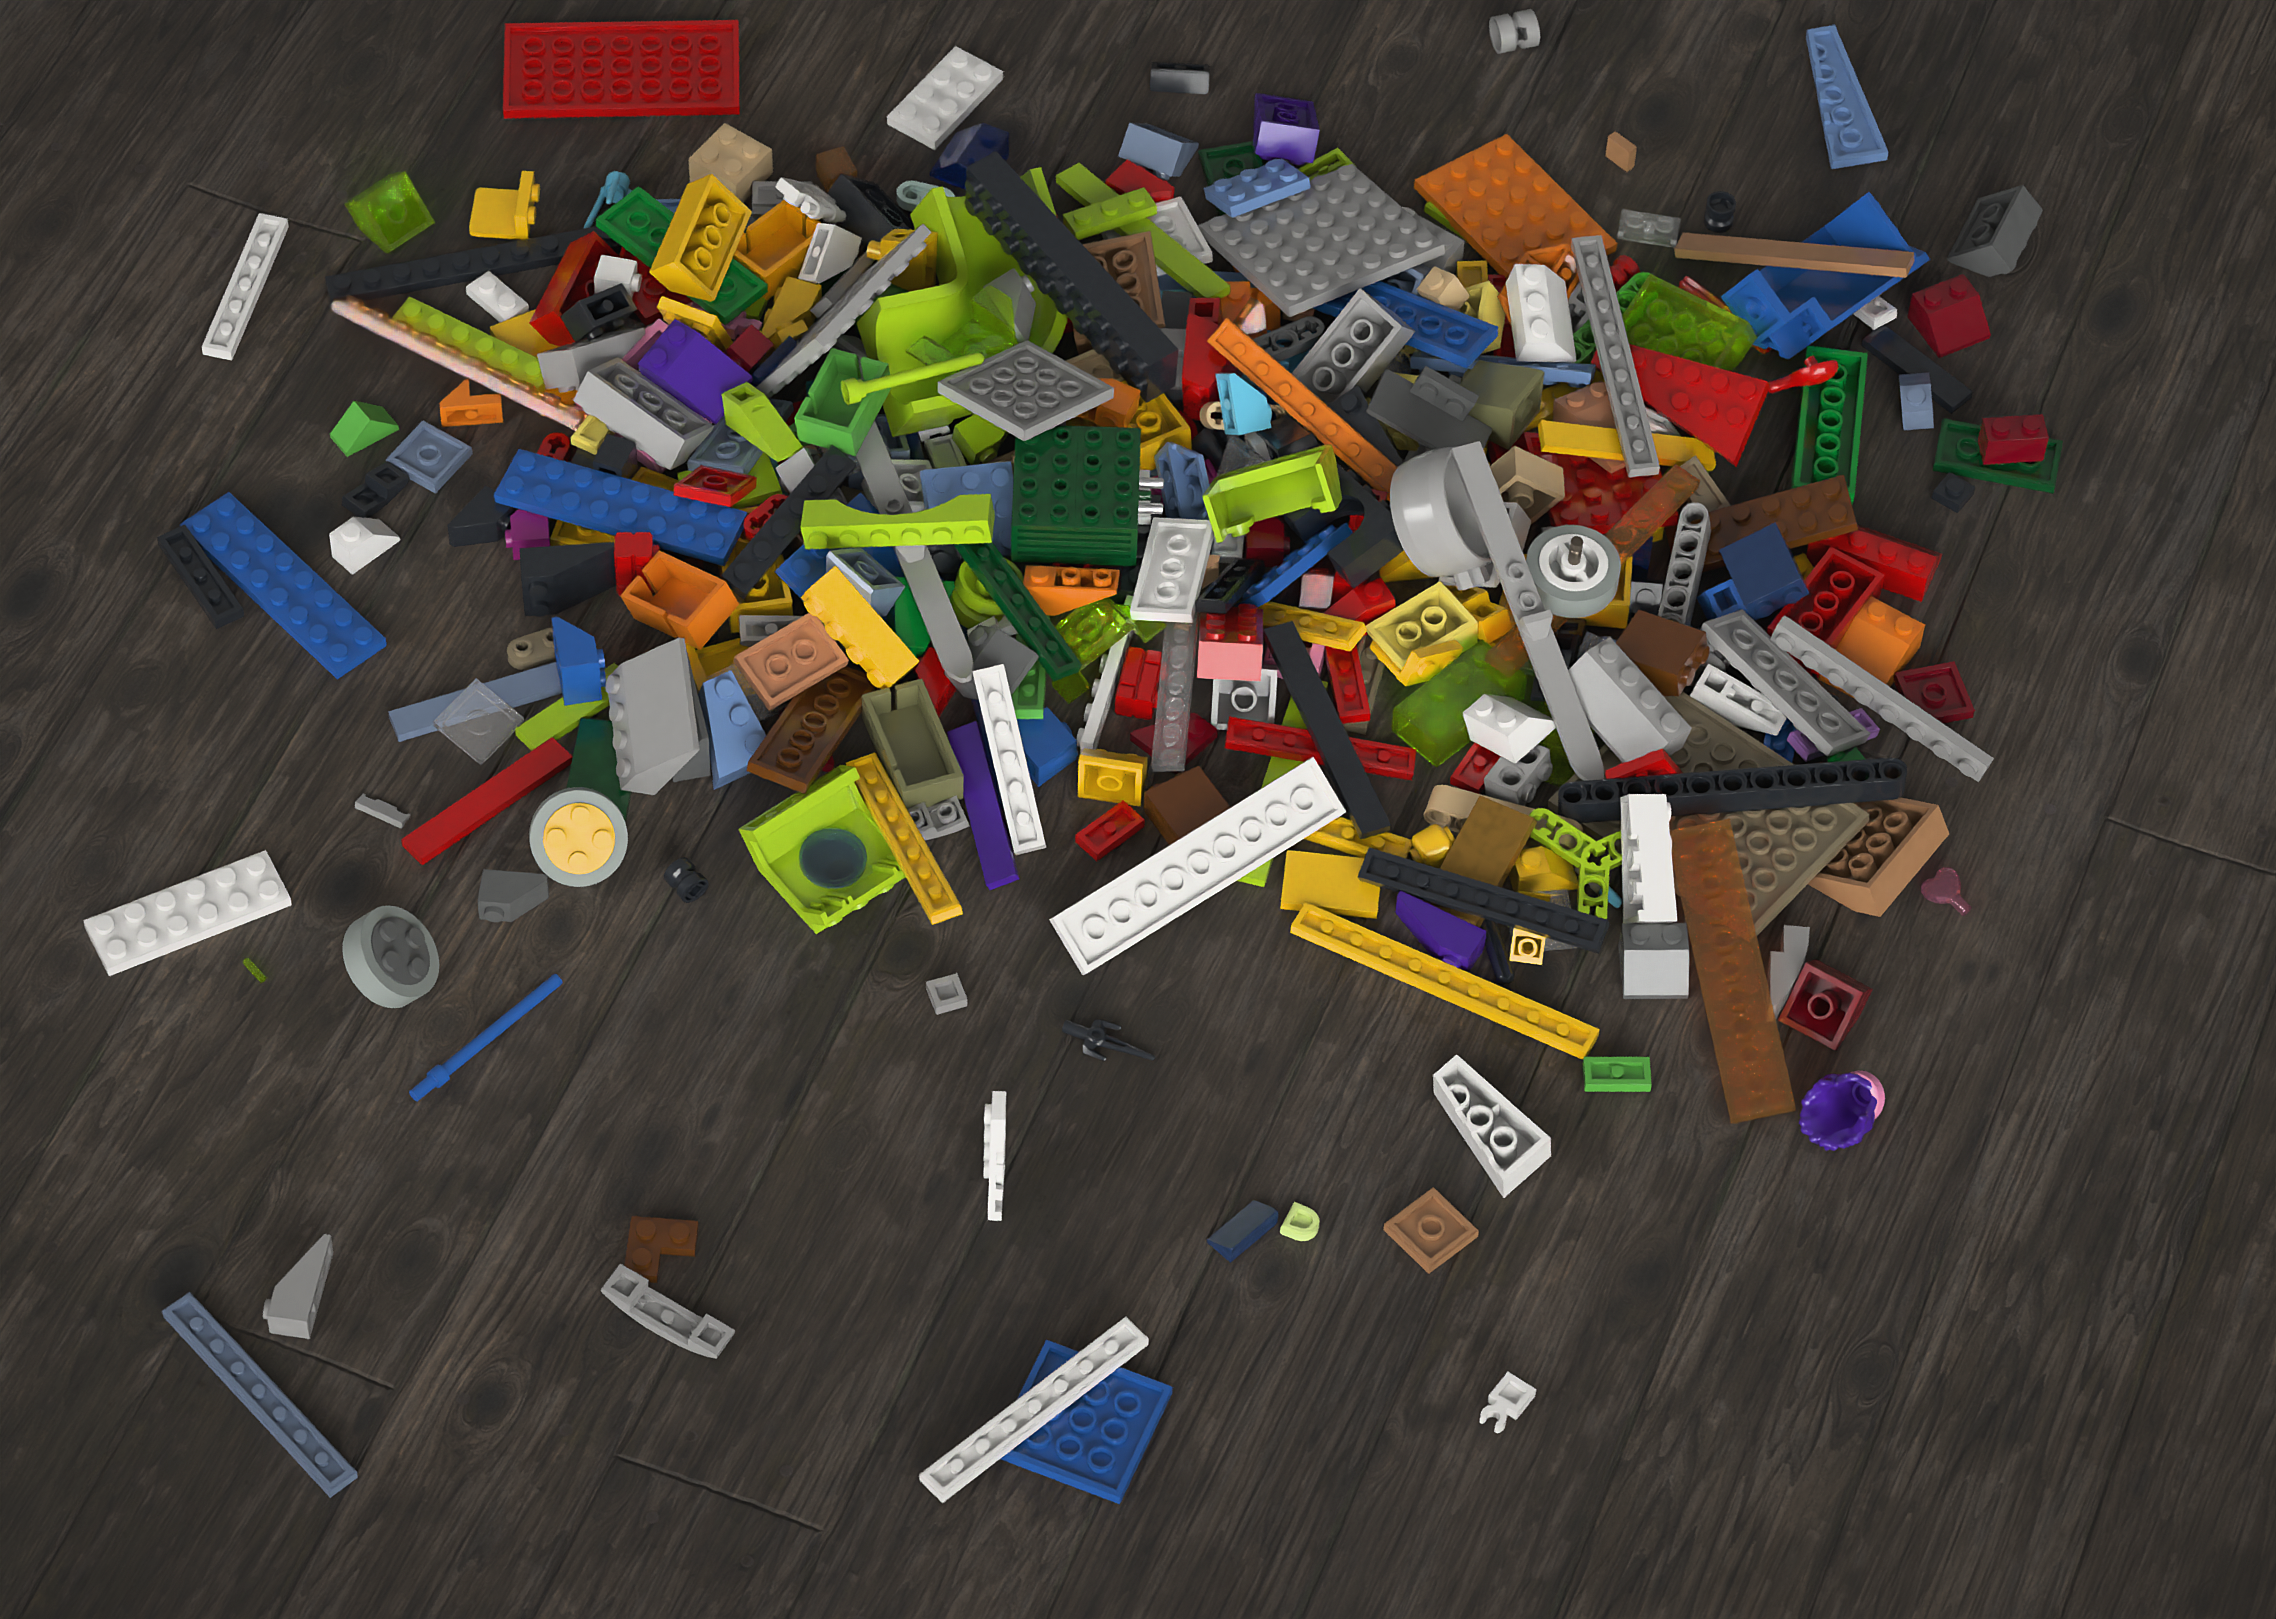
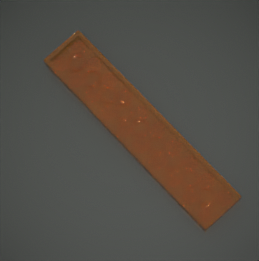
M1730 819L1669 831L1672 839L1671 854L1730 1122L1733 1124L1796 1111Z

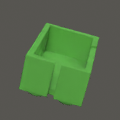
M831 348L808 391L809 398L805 397L794 418L799 441L827 449L833 445L842 453L856 456L891 388L867 393L866 397L861 398V402L847 405L842 395L841 381L850 378L861 379L858 357L856 354ZM862 357L860 362L864 378L863 382L890 375L888 363Z

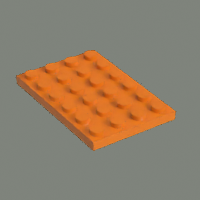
M1507 134L1414 181V189L1427 202H1431L1446 217L1450 225L1500 275L1506 278V281L1514 265L1518 263L1526 251L1555 247L1565 243L1571 245L1572 238L1602 235L1606 255L1608 256L1616 252L1618 243Z

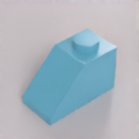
M1216 373L1225 434L1242 435L1271 428L1272 410L1267 403V398L1235 373Z

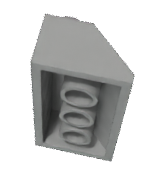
M1359 289L1292 374L1327 405L1357 385L1366 393L1415 331L1393 311L1364 290Z
M618 357L587 371L573 400L582 407L585 413L601 420L610 431L622 435L629 441L635 442L637 450L644 451L654 458L656 464L669 470L685 463L714 428L711 423Z
M1611 637L1586 651L1568 670L1588 724L1622 762L1634 760L1651 751H1657L1662 748L1670 756L1683 748L1692 728Z

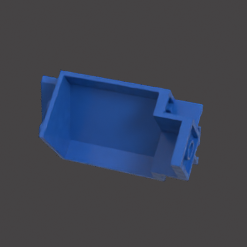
M1870 191L1823 228L1801 242L1914 252L1915 261L1909 274L1930 260L1926 252L1911 247L1906 243L1897 227L1891 222ZM1766 266L1760 271L1756 269L1721 296L1738 320L1736 324L1724 333L1731 336L1740 334L1746 337L1748 343L1765 350L1769 347L1779 351V356L1790 359L1901 281L1903 277Z

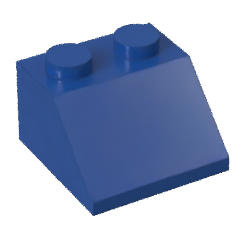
M559 617L551 618L555 660L564 706L602 700L601 687L606 685L603 649L596 648L595 638L592 635Z

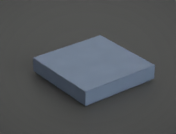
M422 420L385 460L408 475L410 480L436 493L473 454L471 446Z

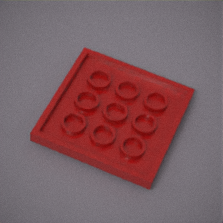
M1546 454L1540 457L1563 468L1565 497L1547 511L1553 527L1579 525L1596 530L1601 534L1678 525L1679 514L1660 469L1657 475L1628 477L1626 467L1610 473L1586 456Z

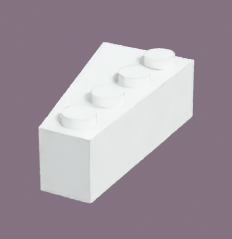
M1455 1055L1433 1075L1435 1096L1503 1198L1551 1157V1138L1458 1055Z

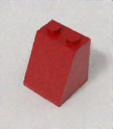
M1190 313L1187 317L1182 369L1183 408L1185 414L1199 421L1203 405L1212 401L1220 402L1216 373H1235L1240 378L1244 373L1207 342L1220 325ZM1211 412V418L1214 419L1218 412Z

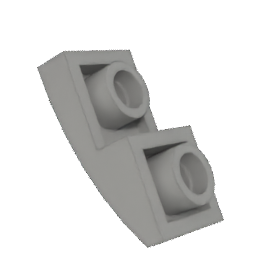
M957 795L928 808L925 802H922L907 809L924 840L938 838L970 827Z

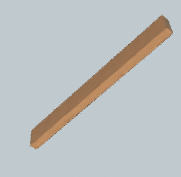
M1682 233L1674 248L1675 257L1683 259L1903 278L1908 276L1915 261L1914 252Z

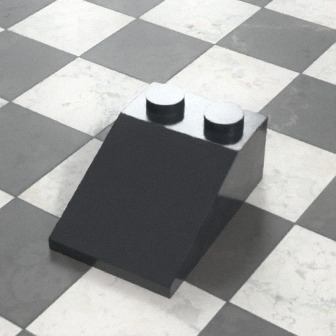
M1359 385L1328 404L1331 409L1396 466L1404 463L1385 424L1366 412L1371 399ZM1335 454L1336 463L1344 468L1345 471L1352 470L1359 479L1361 486L1367 484L1371 489H1374Z
M614 542L519 548L525 616L540 617L558 614L616 586Z

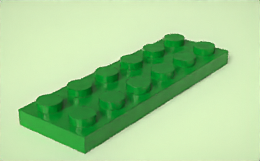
M638 186L596 218V227L651 268L674 213ZM732 258L714 301L710 302L690 296L687 297L708 313L717 316L720 322L726 325L768 292V284Z

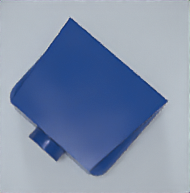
M1048 707L1044 708L1043 719H1017L1030 778L1038 787L1076 760L1078 755L1077 740L1073 737L1070 727L1065 722H1060Z

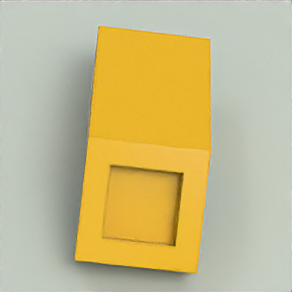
M1518 891V893L1550 902L1551 894ZM1514 928L1509 961L1542 965L1545 937Z

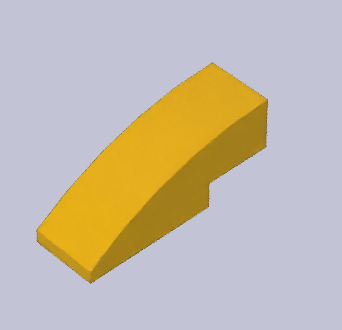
M1445 585L1477 620V639L1488 644L1513 631L1507 608L1490 602L1486 590L1479 587L1458 590L1457 586Z

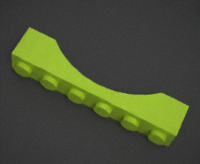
M991 494L958 495L950 501L931 509L898 515L859 511L844 505L836 499L804 500L801 532L805 549L992 543L995 514Z

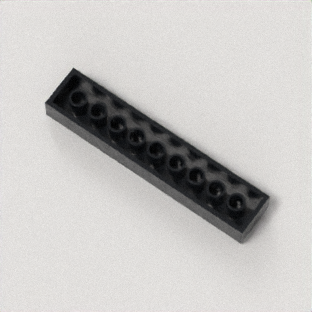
M995 151L969 165L966 168V200L964 201L969 214L976 216L982 222L985 231L989 235H993L1000 242L1002 249L1007 255L1013 256L1022 272L1026 275L1029 274L1036 282L1039 290L1044 295L1047 294L1054 301L1057 310L1061 314H1065L1072 321L1076 331L1086 336L1095 352L1099 355L1102 354L1106 358L1114 373L1120 374L1129 386L1141 390L1140 397L1146 403L1175 387L1178 348L998 152Z

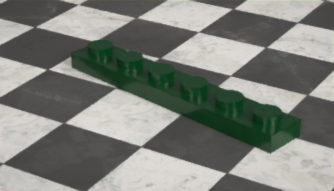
M993 542L953 544L1029 649L1037 653L1039 656L1037 660L1053 682L1079 672L1082 663Z

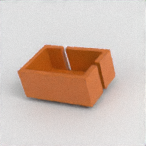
M660 550L642 570L655 595H652L645 581L640 576H637L620 595L634 619L671 637L685 638L686 644L699 650L703 648L739 605L726 581Z

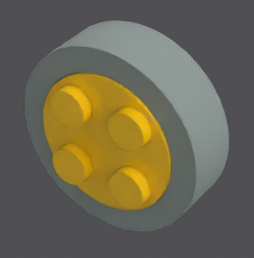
M572 787L552 794L540 804L531 820L529 842L535 861L546 875L564 885L584 887L605 880L619 867L626 853L628 832L621 812L607 796L593 789Z

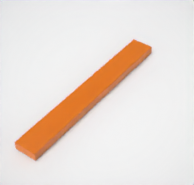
M1226 318L1207 342L1308 431H1311L1324 445L1331 444L1334 453L1375 490L1387 492V500L1390 502L1391 481L1398 466L1234 322Z

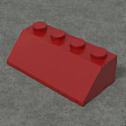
M595 231L569 244L529 322L549 344L564 346L575 342L560 316L578 301L595 295L594 276L601 255L619 258Z
M1857 525L1859 530L1808 544L1806 557L1811 564L1817 565L1828 549L1833 547L1884 574L1882 589L1920 602L1923 601L1942 558V553Z

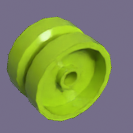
M1004 558L1023 583L1022 572L1013 562ZM964 560L956 575L955 588L949 599L958 622L968 629L993 616L1000 622L1004 613Z

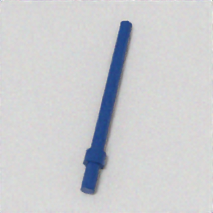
M553 974L445 1063L434 1066L426 1073L427 1077L409 1091L411 1097L415 1101H419L435 1087L440 1088L450 1080L449 1076L562 985L561 978L557 974Z

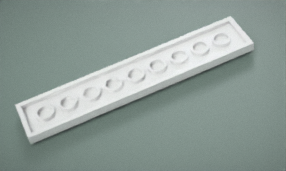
M1312 757L1049 920L1081 974L1085 975L1346 813L1316 760Z

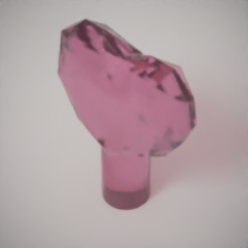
M1942 867L1937 871L1935 878L1927 879L1922 883L1921 893L1926 899L1939 904L1950 903L1962 916H1965L1972 909L1959 895L1961 890L1960 878L1958 873L1951 867Z

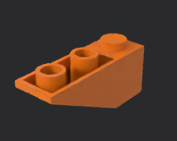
M1097 378L1114 387L1113 399L1077 417L1084 418L1102 427L1127 428L1138 410L1141 390L1113 378Z
M1026 565L1023 584L1046 616H1056L1117 594L1120 570Z

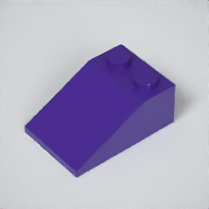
M1256 93L1253 135L1255 155H1259L1260 158L1269 161L1276 158L1288 159L1290 163L1296 165H1304L1305 162L1313 163L1320 131L1313 101Z
M676 319L671 322L637 363L642 375L692 411L714 424H717L724 416L722 393L746 382L750 384L753 380V377L699 332Z

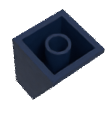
M1776 522L1719 550L1744 606L1754 621L1767 617L1774 611L1788 604L1796 603L1801 598L1810 594L1794 555Z

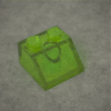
M406 171L389 174L344 203L359 230L385 253L391 252L435 223Z

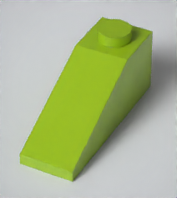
M974 414L955 425L952 440L971 465H976L980 462L985 464L996 457L1009 432Z

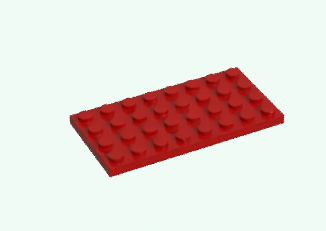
M739 20L505 23L504 118L740 115Z

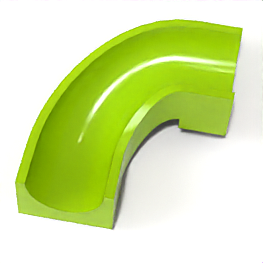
M1041 167L1030 169L1021 176V179L1056 215ZM943 186L932 188L910 214L915 230L924 224L930 231L938 233L936 274L940 286L878 298L857 322L867 358L888 363L890 375L978 352L984 355L985 360L1019 344L983 287L1013 268L1020 277L1026 274L1022 272L1013 256L1007 255L1004 252L1000 242L993 235L991 236L985 231L982 222L976 216L969 214L964 203L966 196L948 197L945 195ZM1028 274L1026 276L1035 289L1030 294L1036 302L1028 341L1053 354L1061 340L1068 317L1057 310L1054 301L1047 294L1044 295L1039 290L1034 279ZM964 369L892 387L883 403V409L892 437L948 426L954 419L974 414L972 411L938 393V381Z

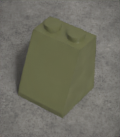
M1479 360L1472 370L1467 369L1460 385L1479 396L1468 415L1492 428L1488 438L1489 441L1509 450L1540 412L1544 371Z

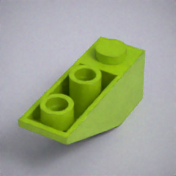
M746 382L722 393L725 424L775 461L787 460L803 449L801 443L765 394Z

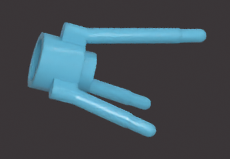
M615 171L607 175L605 186L601 187L599 197L584 228L592 226L605 198H607V204L617 203L632 192L629 189L630 179L626 174Z

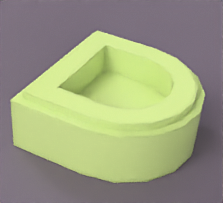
M1294 1202L1281 1226L1280 1234L1295 1240L1308 1241L1318 1233L1319 1216L1311 1208Z

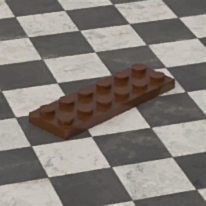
M1844 475L1708 512L1711 534L1702 573L1726 566L1719 551L1720 549L1775 522L1790 549L1859 530ZM1696 519L1691 521L1690 524H1698L1702 520ZM1678 525L1665 527L1671 554ZM1688 547L1684 551L1691 552L1696 548ZM1683 574L1680 575L1678 579L1689 577L1690 575Z
M845 666L792 698L748 761L746 771L806 794L861 714L862 695L874 692L878 688L869 681L866 673Z

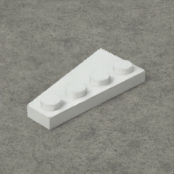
M993 1091L992 1104H985L984 1178L989 1179L988 1220L1001 1221L1005 1173L1006 1092Z

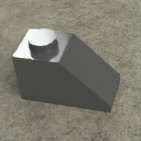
M483 869L477 900L479 919L490 922H513L549 898L548 875Z

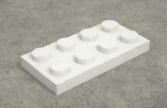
M955 46L887 116V124L935 150L1003 80V71Z
M1153 517L1130 608L1131 620L1193 623L1196 612L1195 601L1200 595L1214 538L1210 520Z

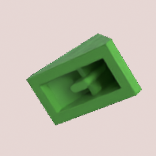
M353 401L330 433V437L345 456L348 457L398 431L399 426L382 406Z

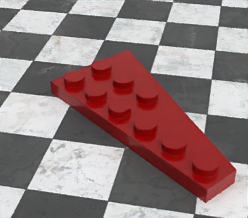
M1629 344L1643 402L1650 405L1657 413L1690 436L1699 439L1709 449L1719 453L1729 463L1737 467L1769 391L1770 385L1768 381ZM1596 349L1591 365H1596L1595 370L1603 374Z

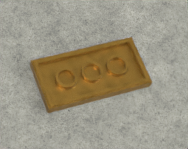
M1480 795L1440 869L1502 888L1537 821L1531 816ZM1424 901L1479 928L1484 920L1474 915Z

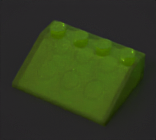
M1649 274L1622 315L1629 344L1732 371L1743 360L1757 338L1748 321L1652 274Z

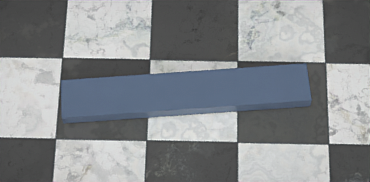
M556 662L388 711L389 719L398 741L401 742L562 694Z

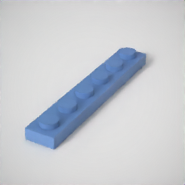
M1418 349L1411 356L1410 367L1412 369H1419L1421 373L1423 368L1427 366L1436 372L1445 371L1449 372L1450 376L1452 374L1462 377L1467 369L1472 370L1477 362L1482 360L1540 369L1545 372L1543 385L1567 382L1569 386L1576 388L1586 387L1587 384L1590 385L1595 378L1596 365L1525 362L1516 361V358L1491 355H1479L1468 368H1464Z

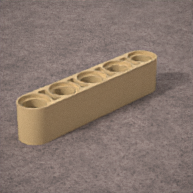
M1437 785L1431 792L1424 812V818L1431 825L1438 824L1442 828L1447 826L1450 831L1459 833L1481 794L1448 785ZM1481 795L1485 798H1488L1492 801L1512 808L1528 816L1533 810H1535L1533 808H1529L1526 806ZM1559 816L1583 832V827L1580 823L1573 819ZM1542 818L1540 821H1537L1535 828L1537 830H1540L1542 827L1547 828V821ZM1555 826L1554 831H1551L1549 837L1551 840L1554 839L1556 832L1560 829L1559 827ZM1569 834L1562 835L1559 838V843L1564 849H1573L1577 845L1575 838ZM1529 836L1523 849L1543 845Z

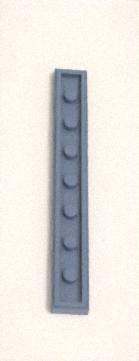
M190 1292L162 1311L163 1317L330 1498L358 1478L357 1471Z

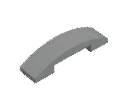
M619 1264L601 1289V1292L610 1301L657 1335L687 1350L717 1359L735 1334L734 1329L708 1314L703 1318L648 1287V1279Z

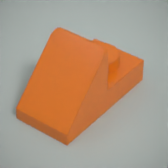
M469 378L465 379L439 403L442 427L503 423L501 394L470 396Z

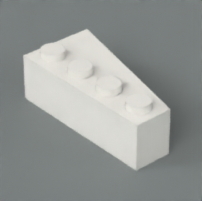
M1628 794L1620 797L1623 923L1676 922L1677 911L1671 854L1672 839L1669 832L1671 805L1667 802L1666 794Z

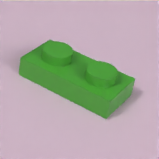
M1584 1057V1091L1650 1092L1652 1085L1650 1057Z

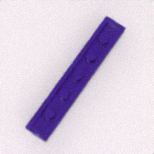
M974 721L947 733L951 748L964 776L963 796L986 886L989 890H992L1020 878L981 728L978 722Z

